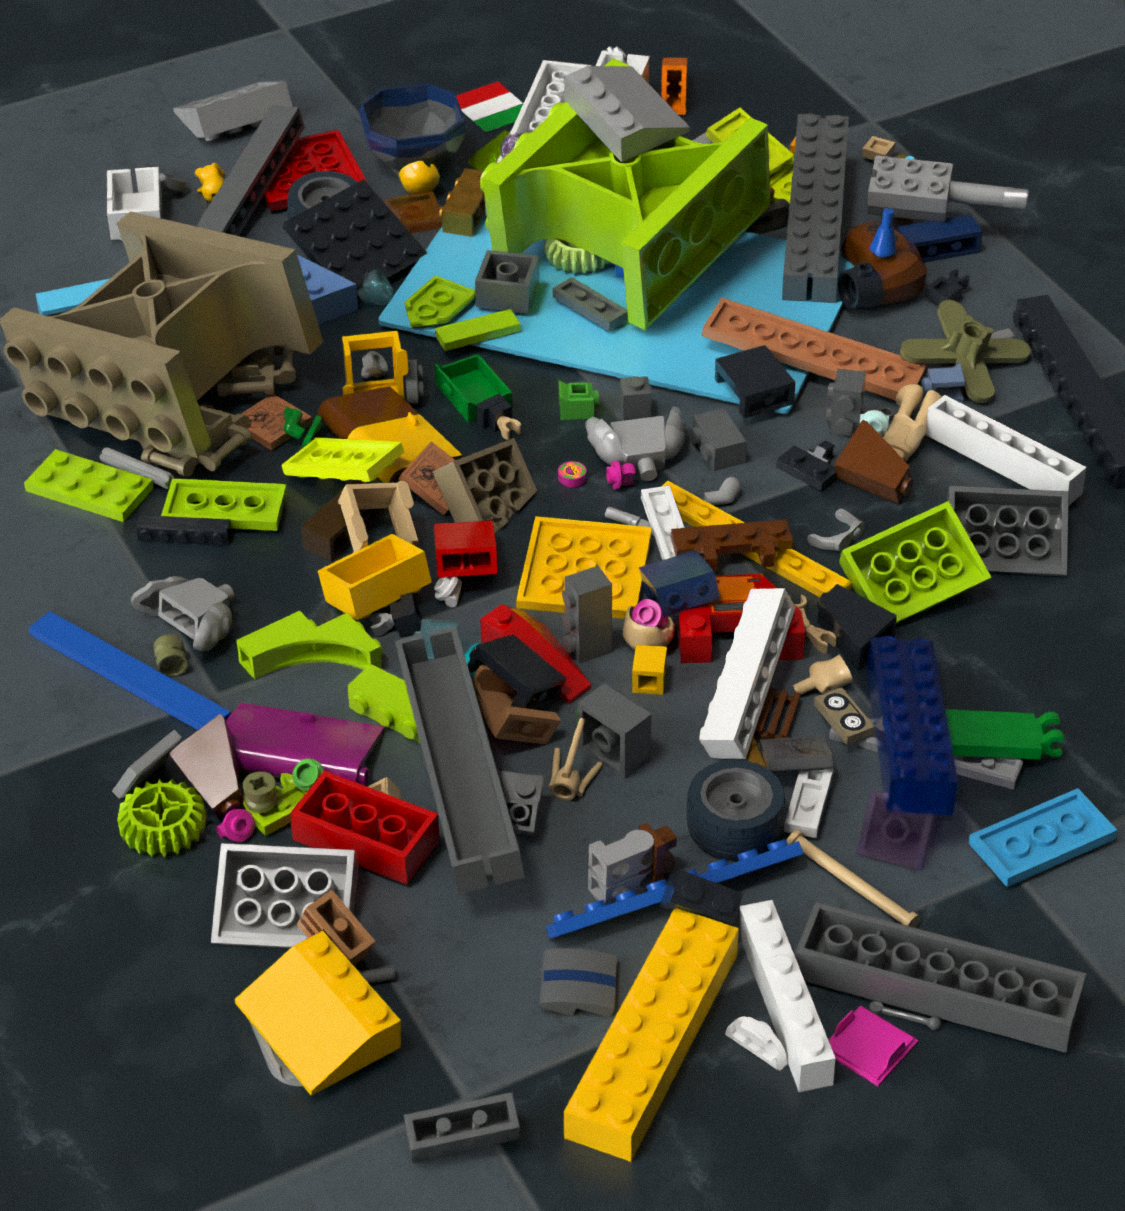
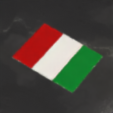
M498 81L456 96L461 110L485 132L516 122L523 103Z

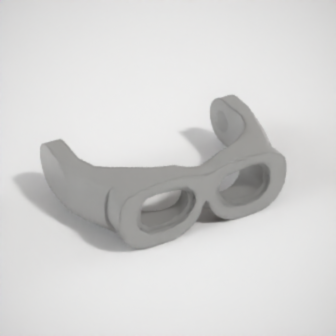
M839 509L835 513L836 518L848 524L850 529L847 532L832 537H821L812 533L807 537V541L811 546L819 549L842 552V550L848 548L851 539L857 540L862 535L864 522L859 521L848 511Z

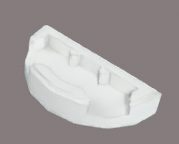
M741 1016L727 1027L725 1034L775 1069L781 1071L788 1064L787 1054L781 1042L775 1036L771 1027L765 1022Z

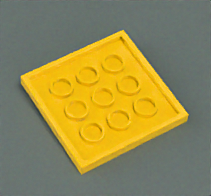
M535 516L516 599L517 609L565 613V604L562 598V591L565 590V576L599 566L612 583V618L625 619L627 609L630 606L635 608L640 601L643 582L639 567L647 564L652 527Z

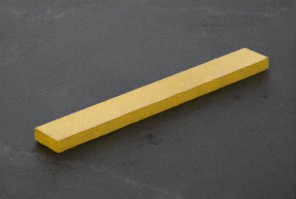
M670 481L662 485L670 486L682 521L693 527L744 523ZM793 549L775 551L774 566L766 567L818 597L830 591L836 584L850 591L852 590V582ZM758 552L741 553L761 564Z

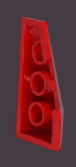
M501 604L480 619L481 643L514 634L565 676L567 680L558 697L568 704L573 703L591 689L589 680L548 627L525 611Z

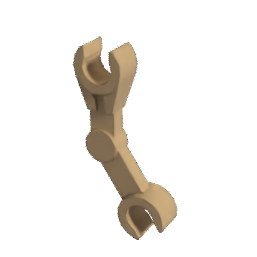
M801 594L800 604L794 605L802 611L805 635L809 637L819 652L827 653L828 643L836 647V635L831 631L816 628L810 624L805 614L807 599Z

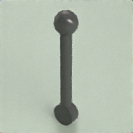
M873 1001L870 1004L869 1011L877 1016L886 1014L925 1024L931 1030H937L941 1026V1020L936 1016L926 1018L886 1008L879 1001Z

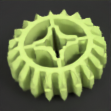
M559 239L544 240V253L549 264L554 265L555 269H563L564 273L572 271L574 274L577 272L585 274L586 271L595 272L596 268L604 269V265L610 264L609 261L567 241Z

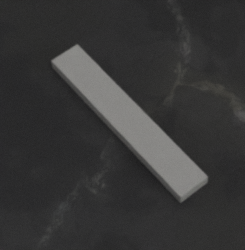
M870 718L868 719L875 726L874 735L849 744L1013 790L1023 768L1024 761L1017 758L944 755L940 737ZM831 727L829 739L845 743Z

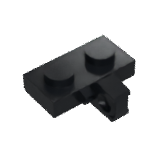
M826 440L817 445L815 451L809 449L806 452L794 445L776 460L777 468L820 491H823L838 479L836 468L831 465V460L834 458L833 450L835 445Z

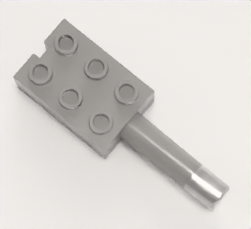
M875 155L868 190L867 214L883 216V210L890 208L894 210V217L945 222L948 202L1026 209L1029 190L952 181V163Z

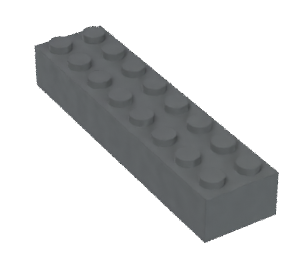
M815 902L795 951V958L805 982L929 1016H936L940 1019L1065 1053L1081 1005L1086 973Z

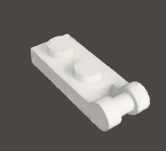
M834 768L799 771L784 823V832L792 833L795 830H800L805 836L817 837L828 793L833 782Z

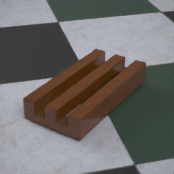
M770 687L755 729V738H788L800 703L801 693L794 692V695L790 696L787 690H782L781 694L776 693V688ZM778 702L769 730L764 732L773 703ZM789 704L790 707L780 735L775 734L784 706Z

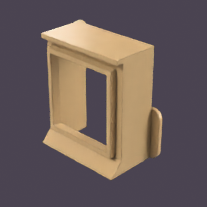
M399 481L398 483L345 485L338 504L341 505L354 552L368 546V535L359 509L388 508L396 536L416 546L418 538L409 511L413 507L414 502L409 485L405 481Z

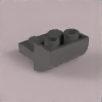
M497 771L514 833L536 836L541 820L540 809L544 775Z

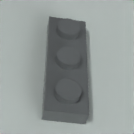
M572 277L552 288L555 299L609 331L628 320L625 308Z

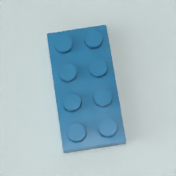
M1077 788L970 834L969 845L1004 885L1008 887L1115 840L1117 829Z

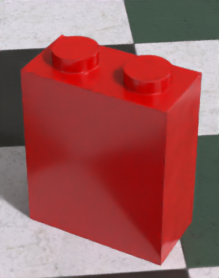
M493 520L434 524L437 578L498 574Z

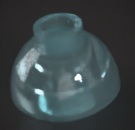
M376 269L368 273L363 281L362 288L358 291L360 298L365 304L371 302L376 305H386L394 296L388 279L381 271Z

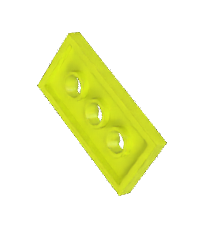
M315 438L281 466L284 475L298 476V478L318 477L319 479L336 478L341 481L351 479L370 482L376 479L378 474L386 467L393 465L395 460L404 453L401 442Z

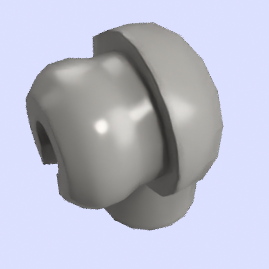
M728 477L724 480L719 491L705 492L704 501L713 506L732 503L741 490L740 481L735 477Z

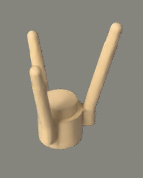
M584 718L579 719L565 766L560 770L561 750L560 748H555L552 777L548 788L555 797L561 800H572L575 798V795L581 797L586 786L603 766L602 762H598L582 781L578 770L572 767L585 724Z

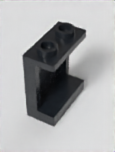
M766 345L715 359V380L717 383L727 382L740 399L739 413L744 419L794 404L796 382Z
M514 634L489 642L479 643L472 649L469 655L471 659L467 666L470 673L477 671L481 665L487 666L518 692L511 707L535 710L553 704L567 680L565 676Z

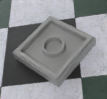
M174 729L129 766L112 790L119 799H123L126 794H129L135 787L165 764L170 757L168 752L181 742L182 737Z

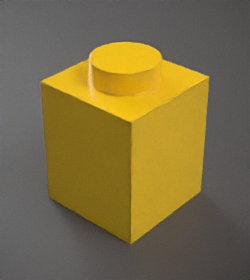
M636 645L632 669V693L663 695L667 670V647Z

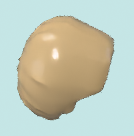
M630 606L627 609L622 630L626 643L635 650L636 645L666 647L672 642L675 623L669 615L664 616L668 618V624L664 629L655 626L645 627L633 621L632 613L634 607Z

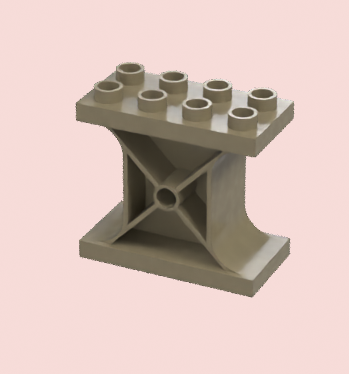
M130 211L117 222L130 262L82 303L67 312L54 316H45L18 308L11 309L0 318V324L7 340L4 352L11 364L20 373L25 389L22 391L24 403L36 415L42 417L51 415L68 420L79 428L89 426L109 432L120 440L130 438L151 444L162 452L175 451L198 458L212 445L197 402L200 397L254 351L275 345L311 354L323 343V339L296 249Z

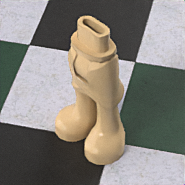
M915 384L900 388L896 396V403L899 407L898 413L894 415L887 432L882 436L905 462L917 450L927 433L928 408L942 398L939 393L929 390L923 399L922 406L915 420H912L910 416L918 408L923 398V388Z

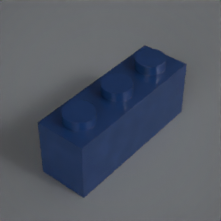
M971 214L946 218L945 222L928 221L897 227V232L917 247L923 263L980 253L983 231Z

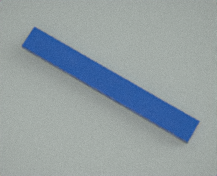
M51 611L28 627L30 636L196 730H199L219 714L223 716L225 721L231 715L229 710Z

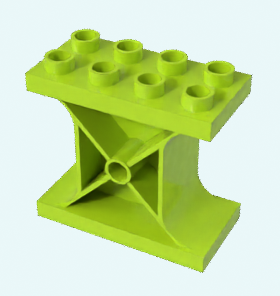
M612 58L605 66L630 65ZM566 101L564 103L558 102L551 108L544 122L533 132L523 133L517 140L514 149L499 163L492 162L489 164L481 176L480 188L485 194L487 209L486 229L490 232L492 251L522 254L536 241L559 239L622 267L624 271L628 322L646 330L771 205L768 125L750 117L727 140L717 143H698L678 136L621 162Z

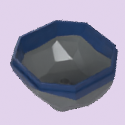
M428 83L380 89L362 103L359 110L369 150L396 174L403 167L416 161H423L430 168L431 164H434L437 170L440 169L442 164L448 162L456 153L466 137L467 125L455 93Z

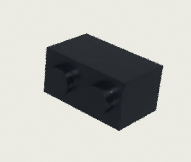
M679 870L670 875L660 907L672 912L674 908H678L733 926L743 893Z

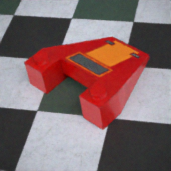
M763 574L715 575L720 598L706 604L682 610L679 615L678 643L680 664L711 663L712 633L735 632V628L739 625L743 614V605L747 602L751 589L777 588ZM795 606L778 660H803L805 629L802 611L797 606Z

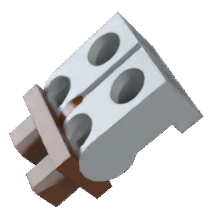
M648 823L639 826V830H633L627 833L625 838L605 846L601 840L589 844L588 866L590 868H588V890L597 901L604 900L605 906L617 902L615 896L633 889L636 895L647 891L646 885L663 880L665 873L675 869L676 861L669 849L677 846L676 835L667 825L653 830Z

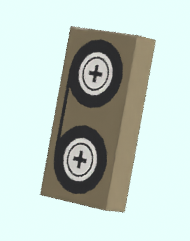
M842 687L814 698V706L846 745L874 735L875 726Z

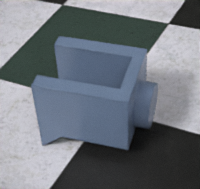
M960 363L952 368L928 369L927 377L922 378L923 394L933 390L942 397L946 395L963 404L960 386H965V379Z

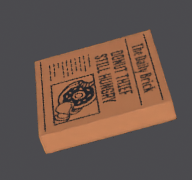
M275 394L269 395L241 413L247 415L250 419L248 430L252 435V439L271 451L292 437L283 430L285 424L283 412L286 406L298 409ZM302 411L303 417L298 426L305 429L312 424V418Z
M431 441L401 474L398 480L405 481L413 492L444 515L449 508L433 471L456 460Z

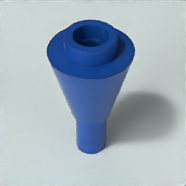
M890 208L883 210L882 223L870 245V250L880 258H887L896 253L892 225L894 210Z

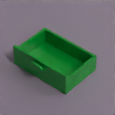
M479 354L445 366L434 365L436 386L468 423L477 419V404L497 394L502 395L513 408L512 391Z

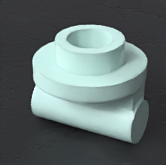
M870 410L865 414H860V423L862 420L868 421L881 436L887 432L889 415H885L878 410Z

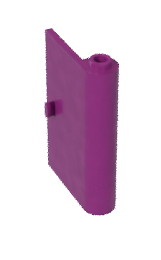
M242 702L226 720L231 730L240 772H267L275 778H280L282 773L293 775L295 766L301 760L314 759L321 763L325 771L364 786L367 785L369 779V768L365 767V760L384 733L383 726Z

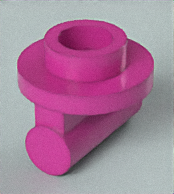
M642 600L633 610L632 618L638 625L645 627L655 626L664 629L668 624V618L663 616L661 606L653 600Z
M244 809L231 810L224 817L223 823L216 826V832L221 838L226 836L232 841H245L254 831V819Z

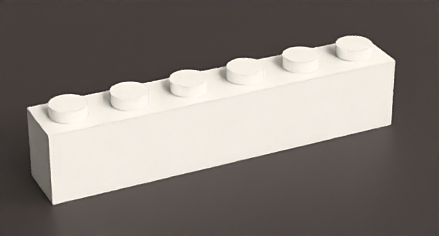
M946 395L928 408L927 433L925 434L928 437L1030 490L1068 491V506L1082 495L1086 473L1085 466Z
M785 588L751 589L747 602L743 605V614L739 625L735 628L731 649L726 654V663L722 675L718 678L713 701L709 704L707 719L700 730L699 740L711 758H746L795 610V606Z
M773 900L739 906V937L778 1039L787 1054L788 1065L798 1091L802 1092L833 1085L835 1056Z

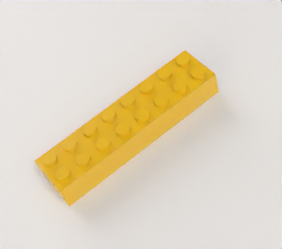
M674 908L564 1110L565 1139L630 1162L633 1160L738 955L739 928Z

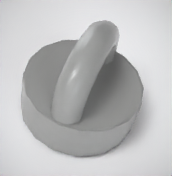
M369 351L363 356L362 363L364 366L361 371L363 379L367 380L372 376L379 379L388 372V365L378 352Z

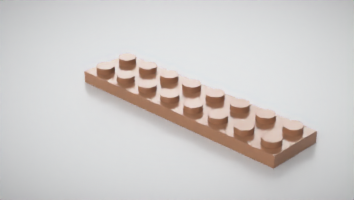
M722 297L703 326L701 335L740 350H748L766 345L779 362L833 380L836 379L838 369L866 372L865 390L895 401L901 387L920 384L927 368L925 363H909L900 355Z

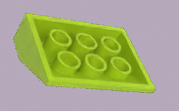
M949 501L842 550L839 560L856 593L897 615L896 624L992 578Z

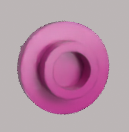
M612 461L611 467L606 469L607 483L612 484L614 490L620 489L621 485L633 484L632 476L636 475L634 464L627 463L620 466L618 461Z

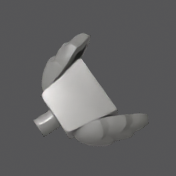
M675 406L670 411L666 427L664 425V416L610 422V426L603 419L591 417L585 422L588 433L587 438L595 448L596 454L609 465H611L612 461H618L620 466L627 463L634 464L635 472L640 473L643 481L655 479L657 477L656 470H662L665 467V460L674 458L680 452L685 441L686 423L680 408Z
M172 576L165 580L149 581L145 587L136 591L131 597L133 608L146 612L150 616H160L194 640L193 649L211 650L220 640L228 635L232 626V612L229 608V602L234 599V592L227 584L215 587L203 578L188 580L183 577Z

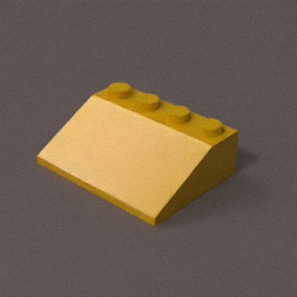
M324 931L290 948L235 998V1004L311 1096L401 1048V1020Z

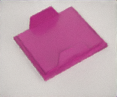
M860 1006L854 1013L851 1010L837 1025L835 1033L828 1041L834 1053L835 1061L879 1086L915 1047L919 1040Z

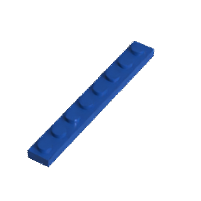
M783 839L767 845L768 852L758 855L757 850L753 849L737 855L738 862L728 865L727 860L723 859L707 865L708 872L699 875L696 869L687 872L712 882L720 883L802 855L803 851L799 841L788 845L787 840ZM663 879L646 885L648 892L636 895L634 889L615 896L617 902L606 906L604 900L585 905L586 912L574 916L572 910L553 916L555 923L545 926L549 939L660 903L667 886L666 880Z

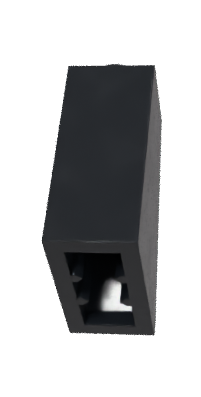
M836 584L830 591L820 596L817 603V608H819L818 623L824 630L831 631L836 635V646L857 670L866 665L895 638L897 615L839 584Z

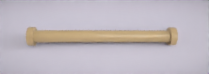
M795 830L789 835L787 839L788 845L799 841L803 854L902 925L913 928L917 927L920 921L918 914L915 912L909 913L805 839L804 833L800 830Z

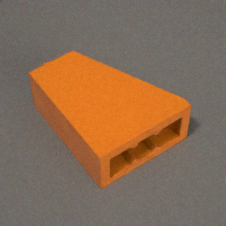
M663 58L662 98L678 115H686L687 58Z

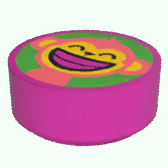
M569 461L559 466L558 480L562 485L574 488L586 482L587 469L582 463Z

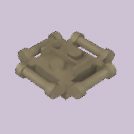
M274 345L254 351L240 361L212 388H218L219 398L229 395L264 393L266 395H274L275 384L292 383L296 379V370L293 367L294 350ZM275 355H282V367L280 370H275Z
M202 403L199 405L212 444L198 458L175 451L164 452L169 454V456H166L153 445L140 442L144 449L141 460L152 466L157 464L176 470L178 474L186 477L192 475L198 463L203 464L208 470L214 471L221 465V461L240 445H246L252 440V435L248 430L250 419L247 415L240 413L236 415L214 409L212 405Z

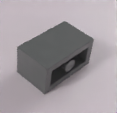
M725 408L693 415V427L689 431L693 444L698 445L703 460L708 461L714 471L746 463V440Z

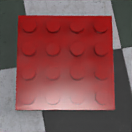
M339 130L298 138L263 195L270 211L287 208L290 187L298 178L309 173L334 171L348 175L357 182L363 179L367 182Z

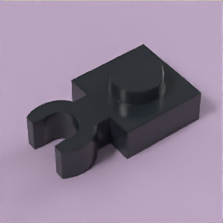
M953 270L950 272L948 279L941 276L925 288V297L938 304L944 300L955 301L962 295L963 289L969 286L970 276L966 275L964 278H958L959 271Z

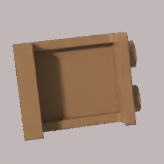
M479 666L472 678V684L481 715L494 737L497 739L547 745L561 721L557 713L511 707L518 692L487 666Z

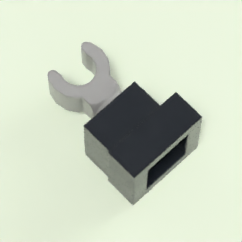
M412 592L401 595V601L390 604L391 614L374 613L369 616L373 624L371 629L375 636L384 635L394 625L400 637L424 631L421 611Z

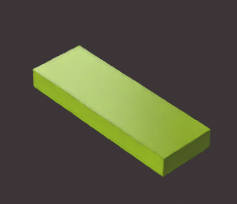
M508 309L435 328V336L444 351L520 332L521 324L512 310Z

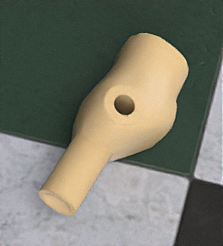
M839 654L832 659L813 663L809 668L810 677L792 685L794 692L801 693L800 695L815 688L822 694L852 683L853 678Z

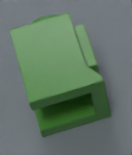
M558 381L560 420L590 419L594 417V407H599L598 390L593 391L592 383L566 384Z

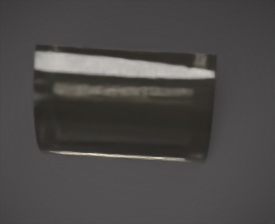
M782 198L770 201L771 205L746 229V232L764 234L788 227L790 204Z

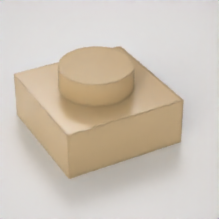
M872 136L862 149V157L874 161L875 155L890 157L895 151L896 142Z

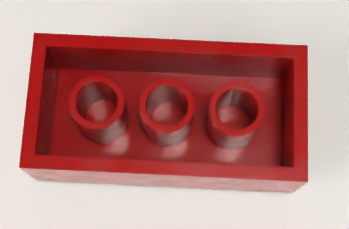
M325 770L290 812L294 841L312 848L355 850L359 858L360 867L406 885L440 841L438 813Z

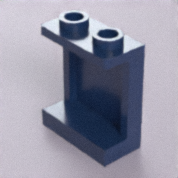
M696 550L639 567L645 594L648 598L656 596L658 604L662 608L663 616L706 604L720 598L714 571Z

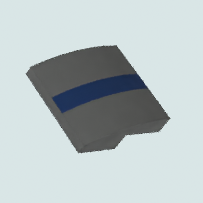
M576 948L545 949L542 959L539 1007L572 1016L578 1008L610 1017L615 1010L617 955Z

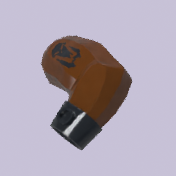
M867 222L854 226L848 232L841 246L843 255L854 267L843 271L838 278L839 296L847 309L875 308L878 305H891L907 301L920 294L924 290L928 270L921 260L917 247L902 234L894 230L896 253L887 258H880L870 250V245L880 223Z

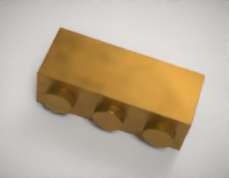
M465 168L460 178L456 179L453 191L448 193L447 202L444 206H441L439 211V221H442L443 232L471 237L474 235L485 214V194L480 188V180L484 171Z

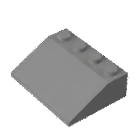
M586 66L564 76L565 101L621 162L690 131V127L632 66Z
M261 81L173 108V110L196 137L205 138L206 141L219 138V133L228 131V134L242 131V126L250 124L251 127L259 126L271 106H293L286 81Z
M221 843L211 944L292 948L294 945L308 939L297 925L305 908L330 890L335 892L353 914L359 869V858L355 850Z

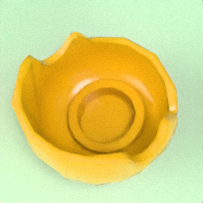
M423 161L410 163L398 173L404 189L416 196L432 192L440 180L439 172L434 164H431L430 168Z

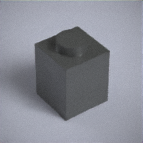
M648 376L620 378V408L623 421L651 417V390Z

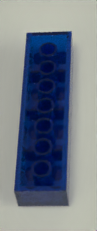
M891 636L871 637L866 670L886 811L953 816L958 778L933 641H927L922 638L909 640L895 639Z

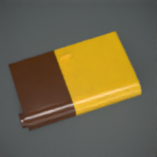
M390 386L329 398L322 402L317 412L318 416L322 417L320 421L339 439L402 443L404 453L395 460L393 465L386 467L378 474V478L383 483H398L401 474L431 441L454 460L462 458V454Z

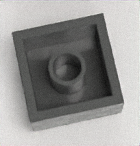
M487 250L475 279L476 307L488 310L511 309L515 313H529L540 283L539 256Z
M606 683L578 702V722L580 718L585 719L578 748L597 761L602 762L603 765L624 779L651 759V713L647 709L637 705L625 697L623 693L613 689Z

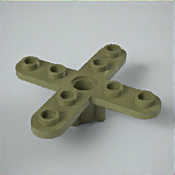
M944 300L940 303L937 314L946 339H907L901 345L900 354L909 363H955L956 365L960 363L965 379L964 388L968 397L976 403H988L991 401L995 390L985 363L1025 362L1030 355V347L1020 339L991 338L993 333L991 327H985L980 322L974 321L972 316L966 314L965 309L960 303L953 300Z

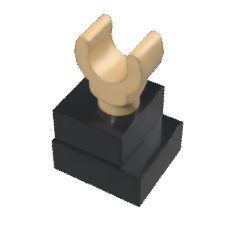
M497 394L477 404L476 423L482 429L490 427L494 432L501 430L502 437L507 440L510 438V430L521 434V423L518 420L512 419V406L502 395Z

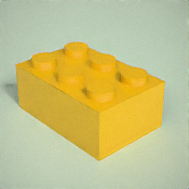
M390 534L318 570L325 601L342 612L348 613L356 620L367 618L372 612L396 603L401 598V595L410 592L412 594L416 593L422 587L432 583L425 551L394 534Z

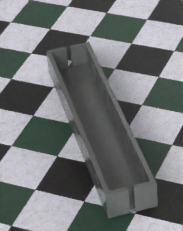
M811 113L798 114L782 300L806 301L807 278L811 277L813 278L811 302L836 303L849 121L847 116L826 115V118H821V115Z
M453 626L429 632L434 655L433 660H428L423 634L396 640L395 644L458 893L461 894L489 887L488 881L492 880L497 885L525 878L519 847L457 627Z

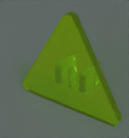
M503 131L472 155L468 162L480 171H484L492 162H497L510 132Z

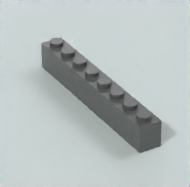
M271 106L196 227L235 236L240 235L305 128L299 107Z

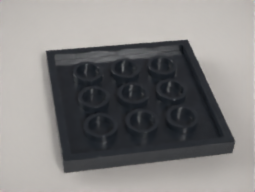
M364 179L285 221L283 225L286 233L311 262L355 283L357 299L412 269L421 257L428 254Z

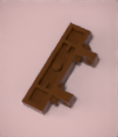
M787 520L671 529L670 534L675 556L696 550L713 571H716L717 555L758 552L762 567L774 566V556H776L775 551L792 549L793 538Z

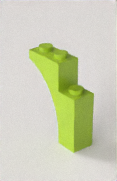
M297 611L236 640L239 663L254 679L288 666L313 662L340 663L362 670L372 664L382 669L381 655L383 650L381 644L376 638L372 639L366 633L363 625L359 621L356 622L348 613L317 627L312 619L308 620L301 611Z

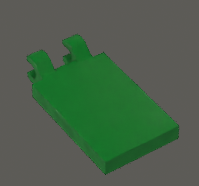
M939 709L938 724L944 755L1041 759V754H1048L1053 757L1062 755L1061 746L1052 745V743L1056 741L1064 742L1063 731L1056 729V727H1047L1049 724L1060 723L1059 715L1056 712H1047L1041 717L1035 718L1034 713Z

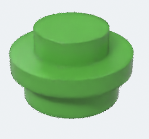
M314 759L301 760L293 770V781L298 788L308 791L323 773L324 768L321 763Z

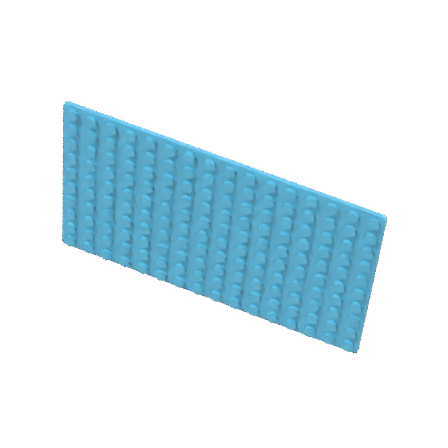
M486 212L472 237L445 233L441 227L426 249L428 254L418 260L379 316L380 325L436 337L435 328L504 311L476 307L475 298L446 324L411 328L404 302L435 275L475 290V279L486 251L492 250L490 232L486 229ZM745 232L646 330L629 323L627 320L609 331L555 299L552 288L572 277L627 310L624 277H616V264L610 262V264L604 265V269L596 268L595 272L586 271L585 274L582 272L574 274L572 271L564 273L563 269H555L554 265L549 264L544 253V240L532 243L522 253L539 256L540 283L529 313L513 312L521 324V331L471 345L617 378L648 376L650 385L740 404V399L727 382H716L715 359L745 350H740L701 336L703 326L721 297L830 332L844 304L838 292V278L843 271L854 266L843 255L842 251H839L836 303L811 302L813 278L811 277L807 278L806 301L782 300L786 240ZM780 362L796 382V401L810 372ZM793 405L772 411L787 414L791 411Z

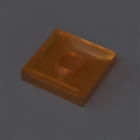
M433 191L383 199V202L410 233L440 229L442 227V221H439L440 207Z

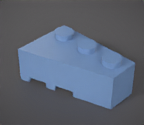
M297 254L318 325L358 310L355 283Z

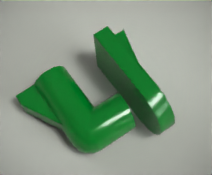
M286 406L283 412L285 419L283 430L286 434L299 440L305 431L304 428L298 426L303 413L299 409H292ZM316 415L301 448L309 444L310 440L323 430L325 425L319 423L322 417Z

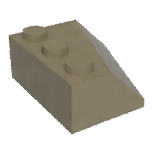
M514 438L453 461L433 471L454 522L493 520L494 533L508 522V519L537 491Z

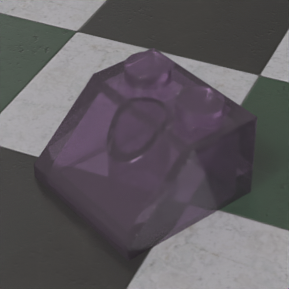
M871 789L856 854L921 870L934 835L940 805Z

